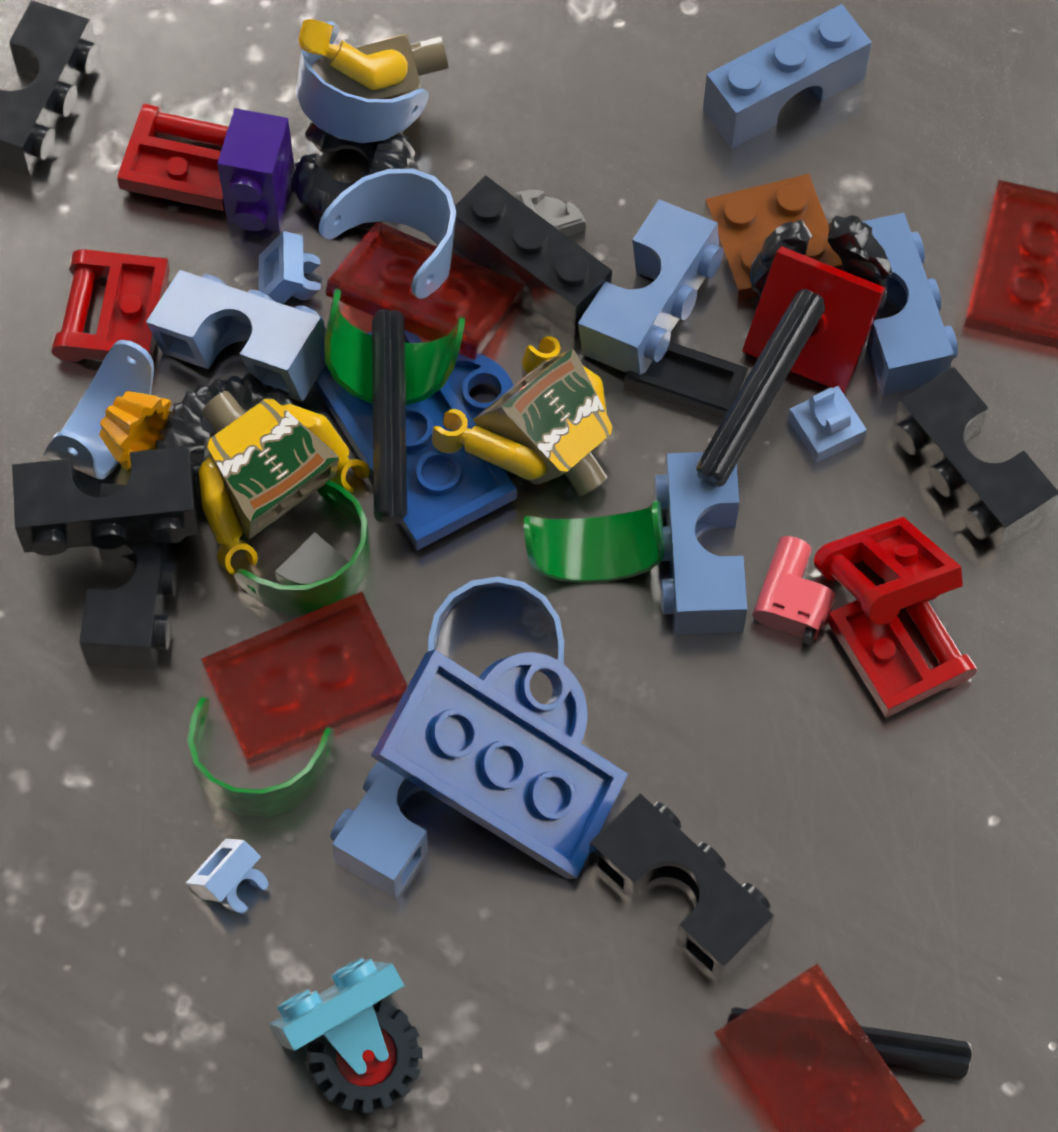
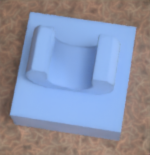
M283 231L259 255V291L268 295L275 302L284 304L291 296L300 300H309L321 289L320 283L309 281L304 277V274H311L320 265V258L312 253H303V236Z
M839 386L830 387L789 410L788 420L815 463L865 440L867 429Z
M225 839L186 882L201 899L221 902L226 909L243 914L248 907L237 897L236 890L238 884L246 879L254 888L259 890H265L269 886L266 876L261 871L252 868L261 856L245 840Z

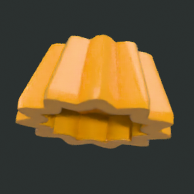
M126 391L122 397L117 396L113 405L106 408L105 417L100 421L102 428L99 436L114 459L125 470L131 468L130 452L157 450L155 445L156 441L160 440L159 430L166 427L167 416L172 413L169 411L172 401L169 399Z

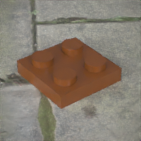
M809 173L705 199L704 211L707 219L718 223L719 247L723 248L722 261L737 301L758 296V292L753 290L750 282L751 264L762 250L765 239L777 227L789 221L803 220L813 235V238L809 240L805 256L837 269H843L840 257L833 251L827 241L829 224Z

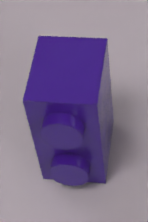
M234 108L217 163L227 222L235 223L239 227L250 231L267 229L280 232L292 193L291 179L295 172L289 118Z

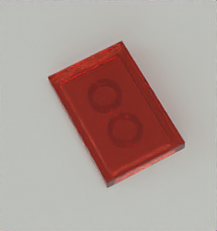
M998 180L964 327L1058 349V193Z
M376 222L327 280L325 295L333 298L335 289L341 290L340 302L374 317L378 310H398L404 316L406 331L431 342L448 336L456 326L458 318L464 317L465 325L458 354L475 361L521 300L524 284L452 253L447 279L428 297L423 299L417 298L411 292L414 276L422 264L436 250L437 246L381 222Z
M362 591L201 658L205 673L248 766L324 733L327 727L335 729L401 700L408 687Z
M818 963L714 1033L779 1132H911L925 1122Z

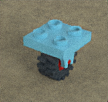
M362 957L334 972L331 978L335 985L318 994L317 991L311 992L309 989H306L276 1007L281 1017L272 1021L269 1025L281 1046L295 1051L305 1045L304 1050L307 1051L308 1058L305 1061L307 1072L312 1076L313 1085L326 1099L350 1111L373 1113L375 1109L382 1108L385 1110L393 1106V1101L399 1097L404 1098L411 1091L408 1087L413 1079H418L421 1071L417 1069L418 1060L423 1059V1051L417 1042V1037H420L416 1026H412L408 1021L409 1017L402 1010L392 1006L391 1003L382 1000L405 986L392 963L373 962L371 958L364 961Z

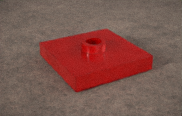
M781 246L775 254L742 352L759 358L796 292L801 289H807L819 294L824 299L825 311L790 371L828 387L834 388L839 386L842 392L845 393L850 386L886 288Z

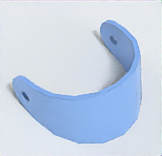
M332 21L325 22L334 26L330 39V44H334L339 31L338 25ZM301 50L296 95L301 109L318 128L339 139L359 143L387 140L409 127L420 116L428 102L429 93L423 88L393 99H366L345 93L326 83L311 67L322 56Z
M386 169L362 177L340 193L325 210L319 224L320 235L330 240L362 223L380 221L404 224L425 233L438 247L418 269L411 285V292L420 299L428 297L449 276L456 221V209L451 192L435 176L416 169Z
M119 340L114 343L61 432H58L52 438L43 455L54 460L71 458L74 469L98 479H105L111 474L119 462L114 459L99 436L102 428L100 421L105 417L106 408L113 405L117 396L122 397L126 391L151 395L154 377V362L151 355L140 345L132 341Z
M498 576L472 580L450 593L434 614L428 637V651L436 650L441 625L454 606L474 592L503 588L522 593L542 608L552 624L558 651V661L564 664V638L560 618L546 596L525 582Z

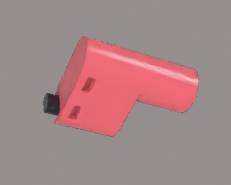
M783 536L780 537L752 615L756 621L763 625L802 637L804 643L812 644V641L817 639L819 630L823 629L827 623L835 599V593L827 586L802 578L812 551L811 546L797 537Z

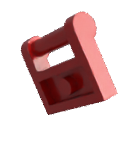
M144 103L138 114L117 175L119 189L224 211L225 206L217 164L221 151L157 138L156 136L159 133L223 147L229 126L164 113L161 106Z
M88 249L75 250L72 253L69 271L73 278L61 332L54 334L51 348L53 356L68 362H78L83 359L103 361L114 343L119 340H127L140 345L153 357L156 340L146 321L166 291L170 273L168 258ZM100 277H108L96 334L83 333L94 281Z
M904 516L821 546L814 557L815 568L826 579L837 580L861 603L862 613L876 625H886L892 622L902 608L919 602L932 601L941 594L963 587L962 567ZM864 561L887 583L876 586L853 564Z
M858 600L829 613L827 621L885 718L946 688L957 687L977 673V668L968 654L961 655L929 602H919L905 607L940 664L931 670L898 616L886 625H876L862 613L861 603Z

